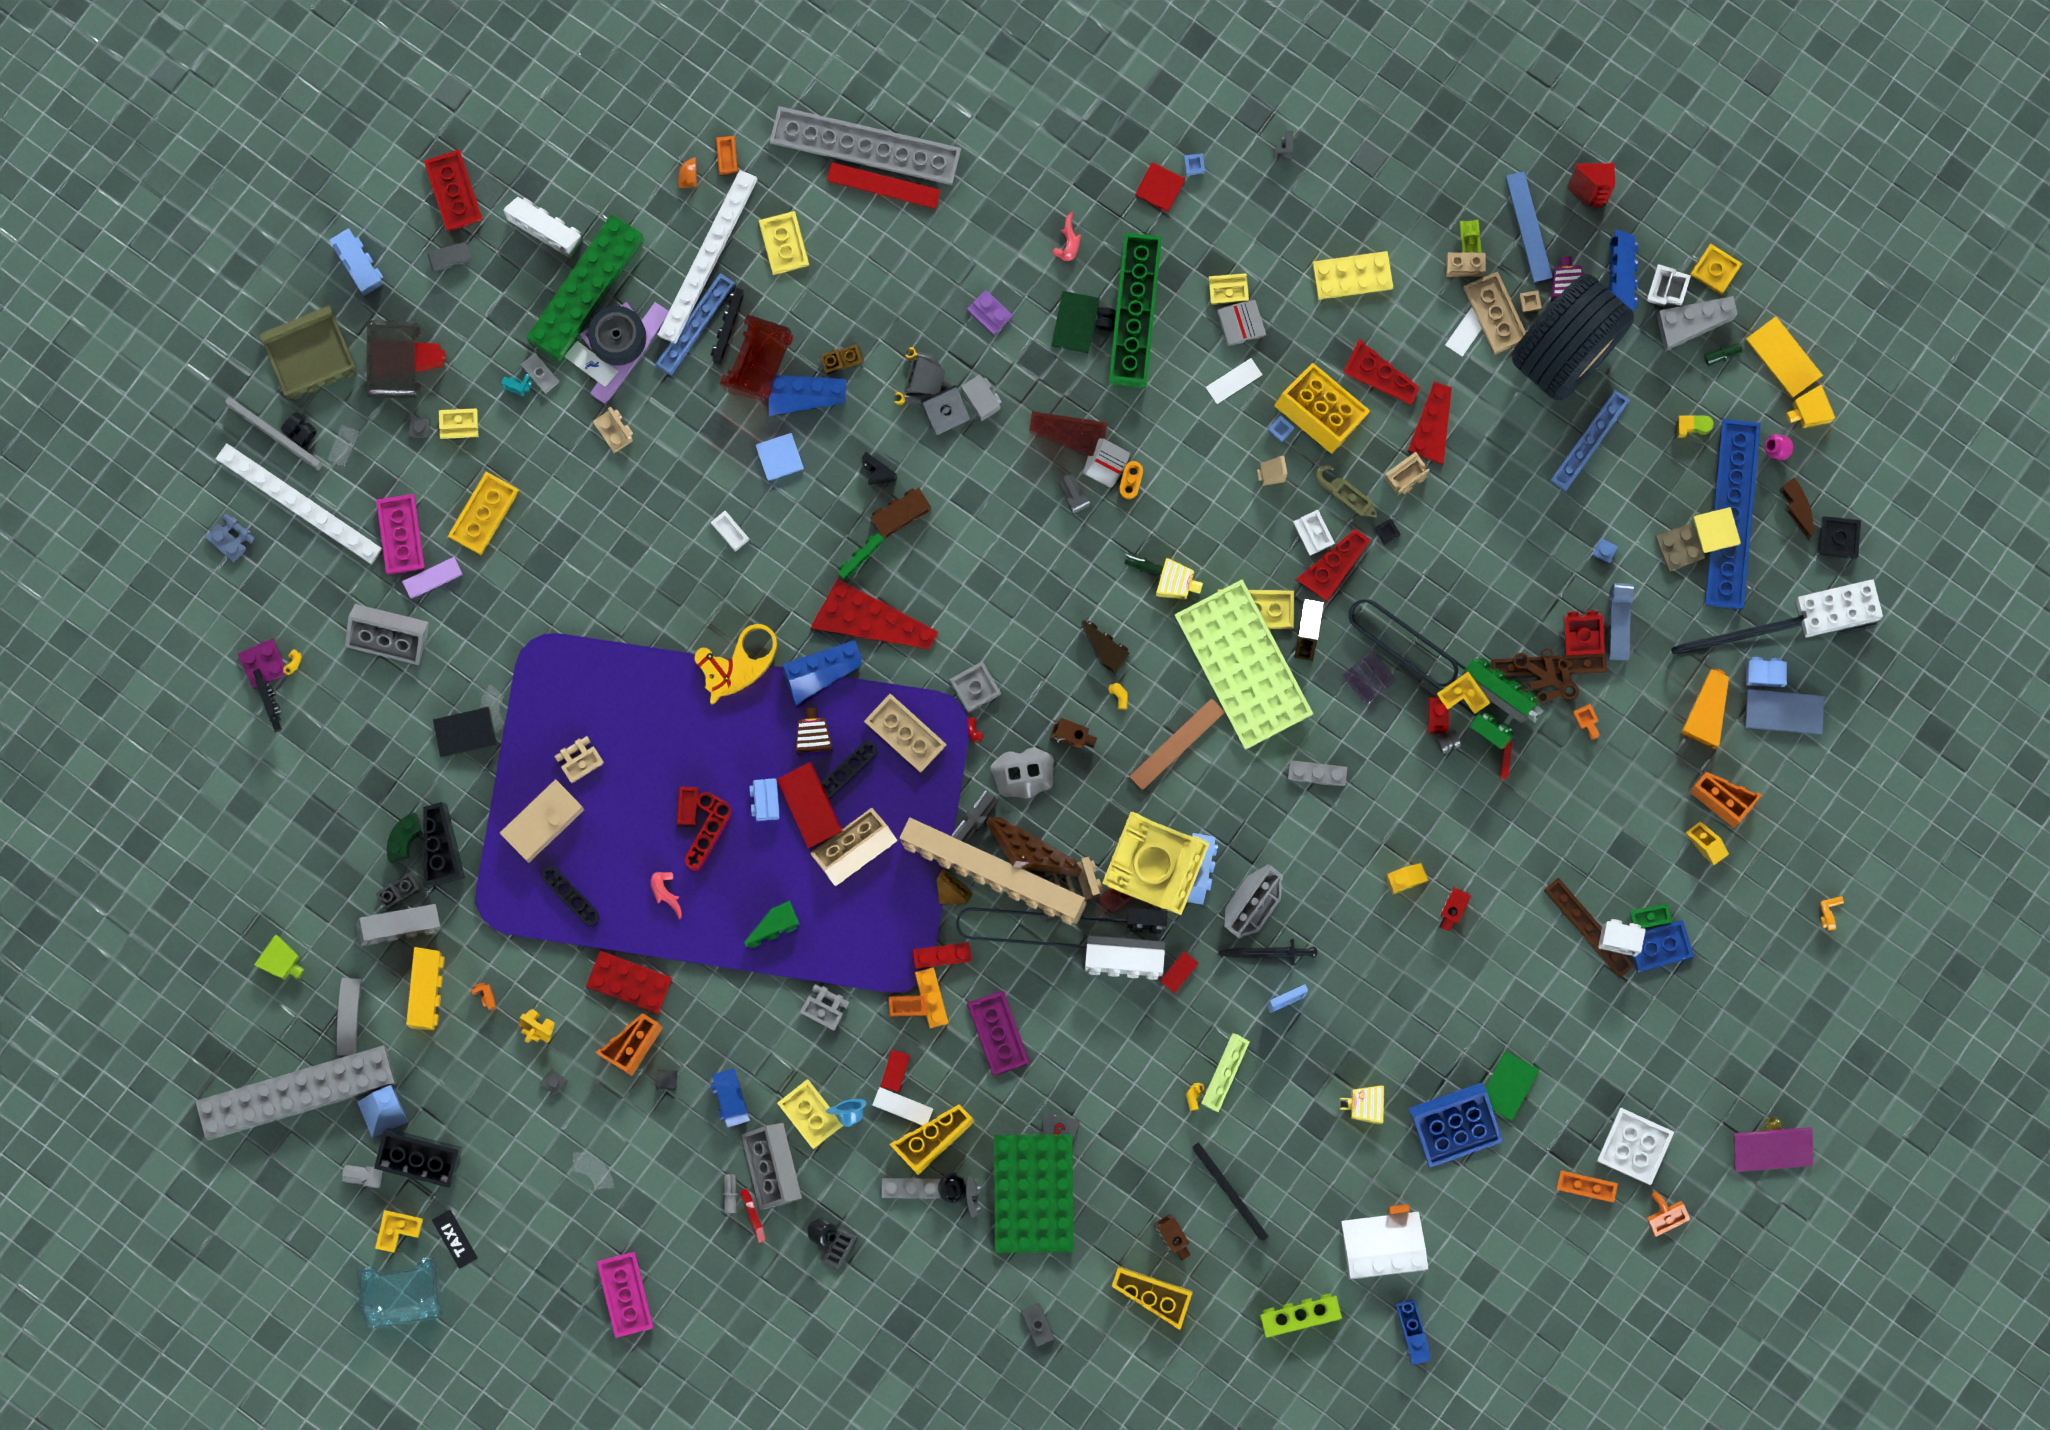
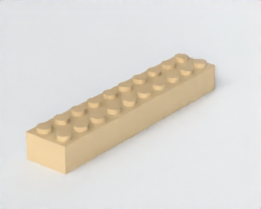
M910 817L900 836L902 845L907 851L915 853V851L920 852L922 857L929 861L935 859L939 862L940 866L946 869L952 867L961 876L967 877V875H970L974 878L975 882L981 885L987 883L991 886L992 890L999 893L1004 891L1009 894L1008 897L1016 901L1022 899L1026 902L1027 906L1033 909L1039 907L1048 916H1059L1061 921L1068 925H1072V923L1078 924L1087 905L1085 898L1021 868L1013 867L1012 864Z

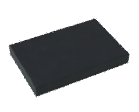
M490 707L433 719L440 757L497 745Z

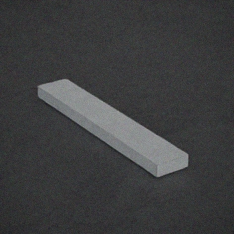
M230 397L227 398L225 404L228 408L317 471L322 468L323 464L320 460Z

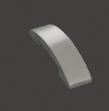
M342 978L337 1019V1056H349L357 1053L358 1012L362 979Z

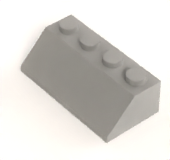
M355 604L348 616L345 647L419 665L427 639L429 622Z
M784 1124L767 1125L742 1134L741 1137L759 1209L764 1210L802 1199Z

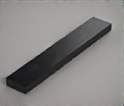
M1200 1143L1195 1144L1192 1147L1193 1151L1260 1241L1266 1240L1269 1236Z

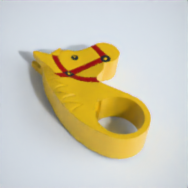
M753 624L745 628L740 634L731 660L714 657L708 648L697 650L695 662L706 676L705 688L711 693L710 703L712 705L720 697L734 694L749 686L769 668L778 648L777 638L769 627L762 624ZM754 630H763L771 635L773 647L765 657L757 658V660L750 659L744 651V639Z

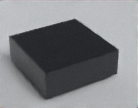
M1391 518L1374 528L1384 545L1401 535Z

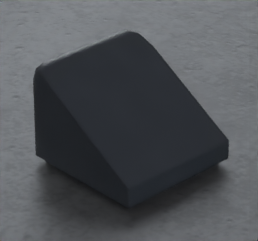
M658 1069L656 1089L676 1090L678 1071Z

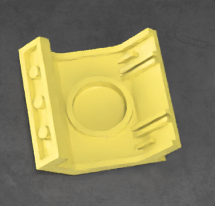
M1130 812L1102 884L1161 909L1182 915L1210 843L1199 837L1183 834L1153 822L1137 813Z

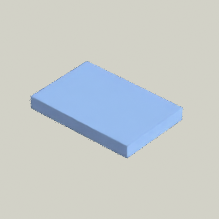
M1304 984L1270 1000L1267 1005L1269 1013L1303 999L1308 992L1306 985Z

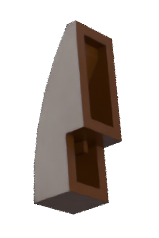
M1794 477L1780 488V492L1790 503L1785 510L1807 539H1809L1814 534L1812 512L1801 486Z

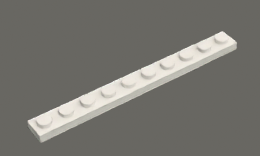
M739 170L658 333L660 338L676 344L758 180L756 176Z
M226 443L216 457V460L369 564L372 565L383 550Z

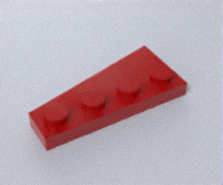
M1361 339L1358 340L1343 371V374L1409 405H1412L1420 388L1402 372L1396 370L1392 364L1381 358L1377 352L1365 345Z
M1434 381L1407 452L1412 454L1416 452L1420 457L1442 465L1444 464L1452 387Z
M1354 529L1333 549L1328 551L1320 560L1300 575L1296 581L1327 602L1371 539Z

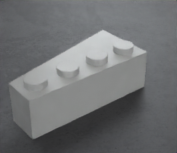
M1731 296L1660 310L1656 317L1664 351L1667 352L1678 345L1686 343L1688 340L1701 336L1734 320L1738 314L1734 297Z
M436 904L361 917L355 926L359 946L361 947L375 945L384 941L392 942L402 937L413 938L420 933L425 935L434 934L440 928Z

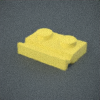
M1247 274L1209 276L1211 305L1249 301Z
M477 408L439 410L440 439L479 437Z

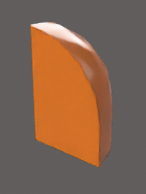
M696 158L685 161L680 167L678 188L697 187Z

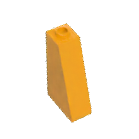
M1717 668L1709 671L1681 731V734L1713 749H1716L1720 744L1729 677L1725 675L1726 673Z

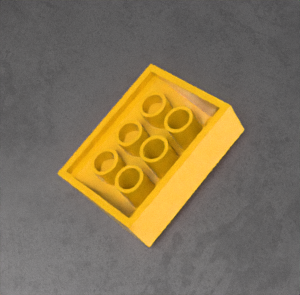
M1314 363L1281 394L1274 405L1331 454L1341 446L1370 412L1367 407Z

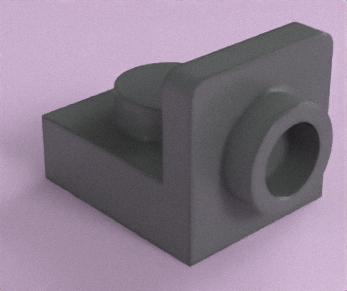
M1286 130V135L1282 136L1281 148H1274V157H1277L1279 160L1292 158L1294 131Z

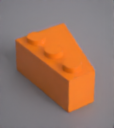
M1705 772L1689 791V793L1733 828L1742 821L1762 796L1760 793H1754L1746 790L1743 786L1731 784L1728 780Z

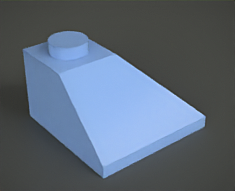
M392 1085L375 1091L357 1102L372 1138L381 1135L387 1128L395 1129L408 1123Z

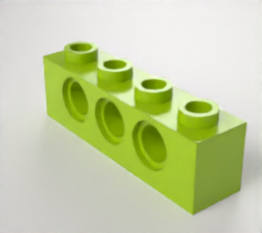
M1331 1293L1321 1295L1320 1300L1313 1301L1312 1298L1301 1300V1305L1294 1306L1293 1303L1282 1305L1281 1310L1275 1311L1274 1307L1265 1309L1263 1314L1259 1315L1265 1338L1342 1319L1337 1296L1332 1297ZM1316 1305L1324 1307V1314L1322 1316L1314 1313ZM1297 1310L1305 1312L1304 1320L1299 1321L1295 1318ZM1282 1314L1286 1317L1285 1325L1277 1324V1315Z

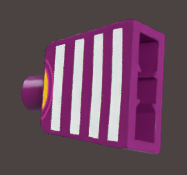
M1571 256L1561 257V267H1555L1553 270L1551 301H1554L1578 277L1584 275L1581 265H1572Z

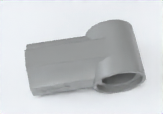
M345 1165L342 1181L363 1184L366 1187L380 1188L383 1171L369 1166L364 1168Z

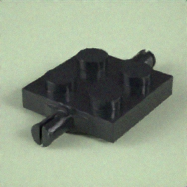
M260 669L254 670L255 682L267 715L270 718L269 721L273 726L274 732H279L282 730L279 720H281L279 714H282L279 703L273 699L276 696L273 686L269 682L266 683Z

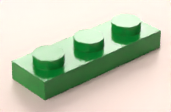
M879 533L875 536L871 535L866 540V545L862 549L858 548L852 554L853 558L849 562L845 561L839 567L838 576L845 581L884 542V538Z

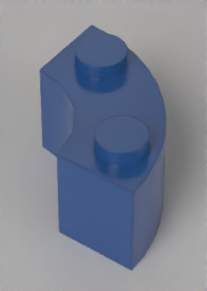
M735 1069L713 1074L714 1083H711L713 1094H717L722 1108L718 1110L721 1121L725 1120L727 1127L750 1121Z

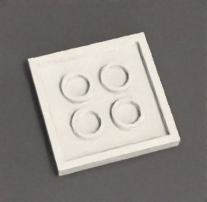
M1620 1108L1597 1162L1651 1185L1674 1132Z

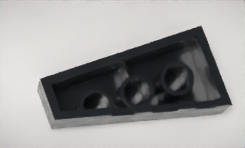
M439 802L423 807V887L432 888L464 879L465 874L448 805Z

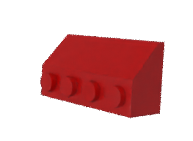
M1615 163L1576 164L1567 188L1586 206H1592L1594 209L1603 208L1607 205L1616 185Z

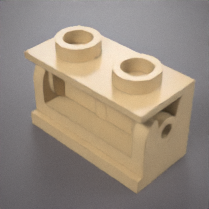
M1447 253L1446 277H1484V272H1486V253Z
M1414 452L1387 472L1384 479L1397 496L1401 493L1405 495L1412 490L1414 483L1418 482L1420 484L1428 477L1427 474L1430 469H1426L1427 467Z

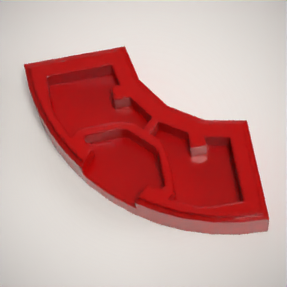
M742 1190L740 1194L758 1243L764 1242L765 1235L754 1202L748 1190Z

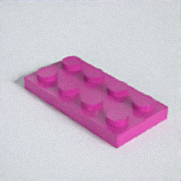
M409 494L377 499L386 574L391 575L425 569L415 495Z
M631 1252L597 1261L615 1338L653 1329L654 1326L636 1253Z

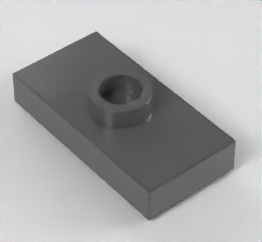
M1039 1303L1021 1311L1036 1347L1054 1340V1336Z

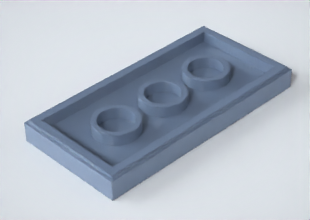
M1748 689L1745 728L1821 735L1823 731L1825 696Z

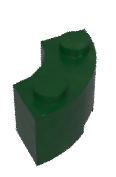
M415 812L402 818L389 835L387 857L390 863L410 858L409 848L416 837L423 834L418 815Z

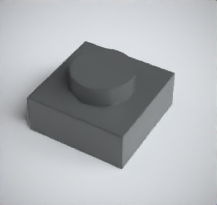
M411 417L409 437L428 439L431 420Z
M551 1068L540 1084L556 1096L567 1080Z

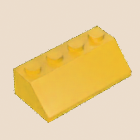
M414 947L406 1025L411 1029L434 1030V1027L438 1026L439 1014H436L437 1006L440 1007L441 1002L438 988L442 987L443 976H440V969L444 968L445 957L442 956L440 951Z

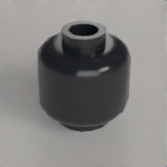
M818 1218L808 1226V1237L812 1242L821 1247H827L835 1241L837 1229L834 1224L827 1220Z

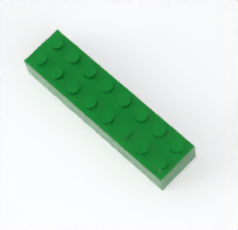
M611 214L526 336L528 342L553 359L561 362L643 243V234Z
M1134 233L1124 234L1108 385L1146 388L1162 236Z

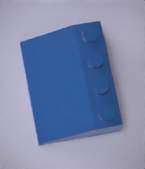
M1482 1082L1409 1108L1429 1167L1503 1142L1487 1090Z

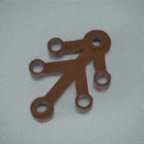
M1546 648L1541 652V657L1545 660L1547 672L1531 663L1528 656L1524 653H1517L1514 656L1513 663L1516 667L1526 668L1542 678L1532 682L1523 681L1521 689L1524 692L1550 685L1558 688V690L1548 693L1545 691L1538 692L1537 700L1539 702L1545 703L1549 699L1558 697L1571 701L1578 696L1579 688L1574 682H1571L1568 660L1560 659L1557 662V666L1562 672V682L1556 678L1552 650ZM1545 651L1550 652L1551 655L1549 658L1544 657ZM1518 657L1524 658L1522 664L1517 662ZM1561 661H1565L1567 663V666L1565 668L1560 667ZM1525 683L1530 685L1529 690L1523 689ZM1568 687H1571L1573 690L1571 694L1566 693ZM1544 693L1546 695V699L1540 700V694Z

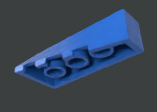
M1614 230L1610 239L1609 290L1633 312L1634 308H1637L1638 298L1634 297V290H1637L1638 279L1635 278V271L1638 270V260H1635V253L1638 252V242H1635V235Z
M770 375L769 417L782 413L787 414L793 411L810 410L816 407L846 403L847 381L846 379Z
M855 640L784 663L783 676L795 706L801 704L804 699L812 697L822 688L830 686L838 678L841 679L861 666V654Z

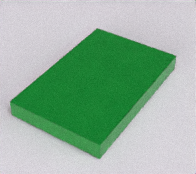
M1505 1051L1485 1087L1493 1111L1512 1121L1539 1069Z

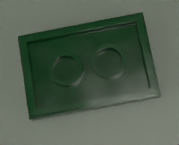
M1062 291L1051 346L1089 353L1100 298Z

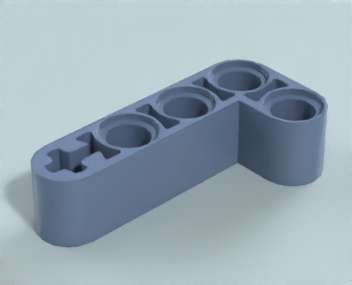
M1613 583L1610 589L1609 660H1629L1633 584Z

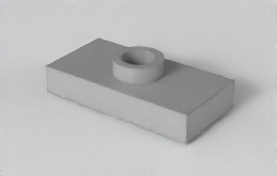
M536 353L521 364V367L545 394L560 383Z

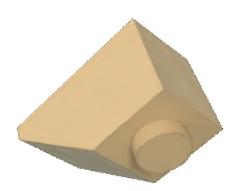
M1284 456L1260 464V469H1257L1258 480H1262L1263 486L1286 481L1287 468Z

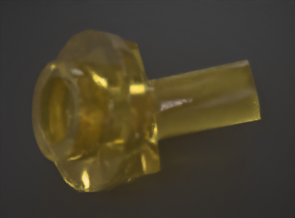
M1772 1116L1765 1121L1767 1125L1758 1131L1783 1129V1125L1779 1118L1776 1119Z

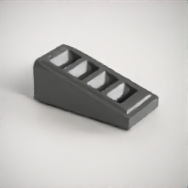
M840 1227L836 1233L835 1241L831 1243L821 1262L839 1271L857 1236ZM840 1235L850 1239V1242L848 1243L840 1239ZM839 1242L846 1246V1249L844 1250L835 1244ZM835 1249L843 1253L842 1257L833 1253L832 1250ZM829 1255L839 1260L838 1264L829 1260Z

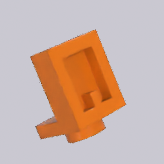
M485 982L474 985L475 988L471 989L473 995L484 993L481 996L483 1006H487L489 1010L497 1009L491 986L489 984L486 985Z

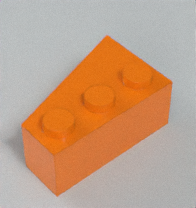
M642 1013L625 1027L619 1035L613 1037L607 1045L595 1053L628 1075L633 1076L663 1027Z

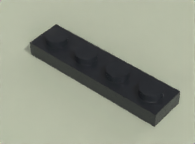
M736 288L735 292L730 294L728 300L730 307L729 310L724 312L722 321L725 322L723 328L720 327L718 330L717 338L719 340L717 346L714 345L711 351L714 363L720 365L722 363L744 297L742 289Z

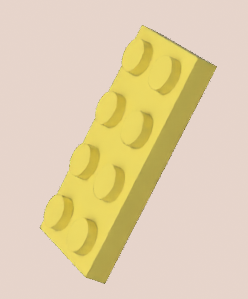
M1388 251L1313 261L1312 263L1318 300L1393 289Z

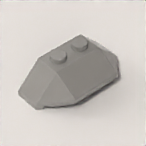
M1269 864L1248 875L1226 906L1224 927L1237 938L1259 932L1281 900V881L1283 880V875Z

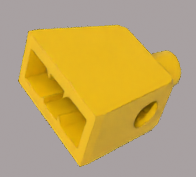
M1822 385L1797 398L1793 402L1794 410L1786 413L1789 423L1799 420L1802 428L1831 423L1835 419Z

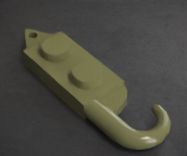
M1322 465L1318 468L1315 476L1316 480L1332 496L1361 518L1363 516L1378 517L1373 501L1345 479L1337 478L1329 483L1322 477L1324 470L1330 469L1333 471L1334 467Z

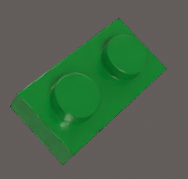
M1668 903L1629 911L1631 922L1641 925L1642 929L1672 923Z

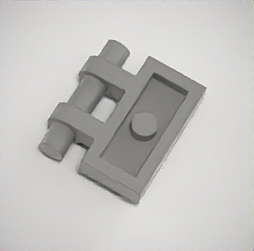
M815 984L812 991L817 993L818 996L816 999L808 996L800 1014L835 1031L843 1016V1013L837 1011L838 1007L841 1006L846 1009L850 1002L843 999L844 997L839 994L835 995L829 992L828 988ZM823 998L834 1002L833 1005L830 1007L822 1003Z

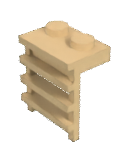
M1089 857L1082 858L1080 862H1077L1082 870L1078 881L1083 896L1087 901L1100 897V890L1103 889L1100 879H1096L1094 872L1097 871L1094 860L1090 861ZM1044 873L1045 877L1053 875L1055 884L1060 886L1056 873ZM1065 875L1069 890L1075 893L1070 876Z

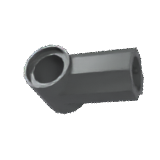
M1068 474L1058 480L1073 514L1091 506L1087 495L1081 490L1074 474Z

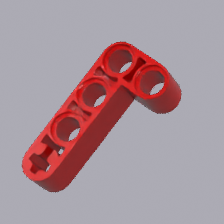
M703 792L698 796L697 804L702 811L709 814V817L685 857V863L688 869L692 871H698L702 868L732 815V809L727 802L708 792ZM703 798H710L711 804L709 806L701 805ZM721 807L728 808V813L724 816L718 814V809ZM710 824H717L719 826L716 832L708 831ZM707 840L709 846L706 849H700L698 846L700 841ZM695 850L700 853L697 857L699 863L691 865L690 859H695L697 856Z

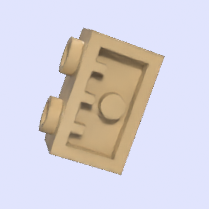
M609 407L606 413L593 421V424L612 452L616 453L633 442L631 437L633 432L628 425L624 426L620 420L623 418L617 409L614 411L612 407Z

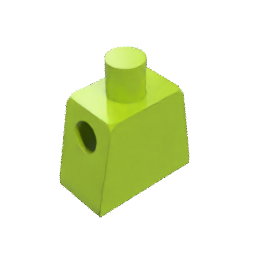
M276 934L254 964L259 969L284 980L289 974L299 979L304 972V969L297 965L300 956Z

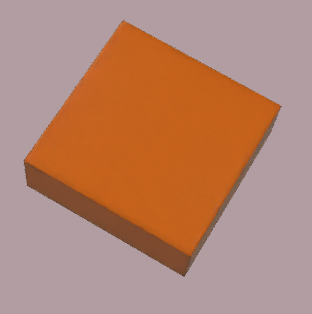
M1408 1204L1390 1206L1388 1212L1389 1215L1409 1213L1410 1209Z

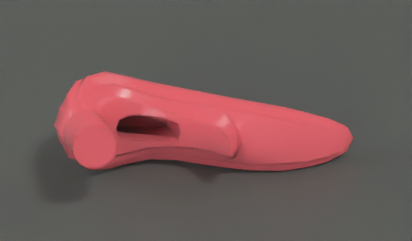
M1073 212L1068 214L1065 228L1060 230L1066 237V248L1064 251L1055 248L1052 253L1063 261H1072L1079 249L1081 234L1076 236L1073 232Z
M654 873L650 884L658 904L661 900L667 902L674 909L680 920L682 913L677 902L679 896L669 893L663 884V880H673V873Z

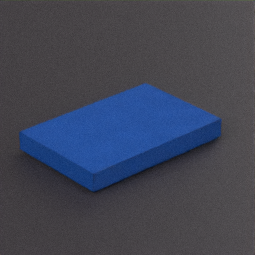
M1683 920L1645 930L1641 953L1636 957L1633 956L1637 973L1694 957Z

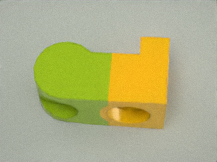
M1678 416L1676 419L1677 438H1685L1687 433L1707 435L1714 425L1712 418L1709 416Z

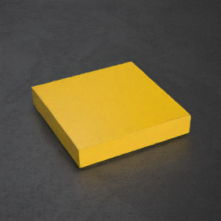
M1710 244L1690 276L1722 296L1742 263Z

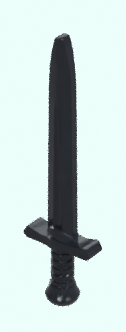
M1291 939V947L1234 948L1221 950L1218 954L1227 957H1290V965L1294 966L1295 956L1308 955L1315 958L1318 951L1315 946L1308 949H1295L1294 939Z

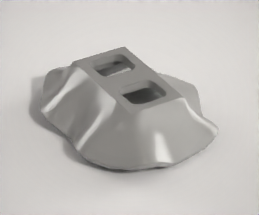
M1037 748L1026 749L1020 754L1010 751L1006 752L993 762L990 768L998 791L1004 797L1028 799L1042 791L1051 789L1053 786L1054 758L1051 754ZM1037 764L1040 774L1030 777L1027 766ZM1018 767L1021 775L1020 779L1010 780L1008 769Z

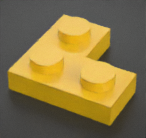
M1469 671L1437 693L1447 709L1464 699L1473 713L1476 714L1491 703Z
M384 1210L375 1249L395 1253L400 1234L419 1238L423 1219Z

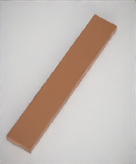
M1211 698L1136 769L1129 778L1143 791L1211 727L1225 711Z

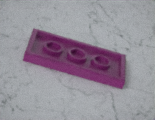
M1004 991L967 1003L993 1077L1030 1064Z
M1811 1127L1734 1133V1167L1736 1172L1813 1166V1133Z

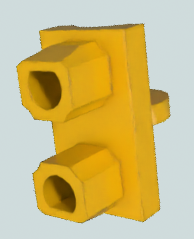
M533 1009L527 1012L526 1015H521L518 1024L523 1028L521 1033L526 1035L525 1042L527 1043L531 1039L536 1042L542 1039L548 1043L551 1039L555 1023L550 1019H546L541 1025L537 1022L540 1014Z

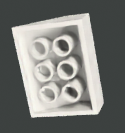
M1419 1212L1341 1221L1349 1280L1428 1270Z

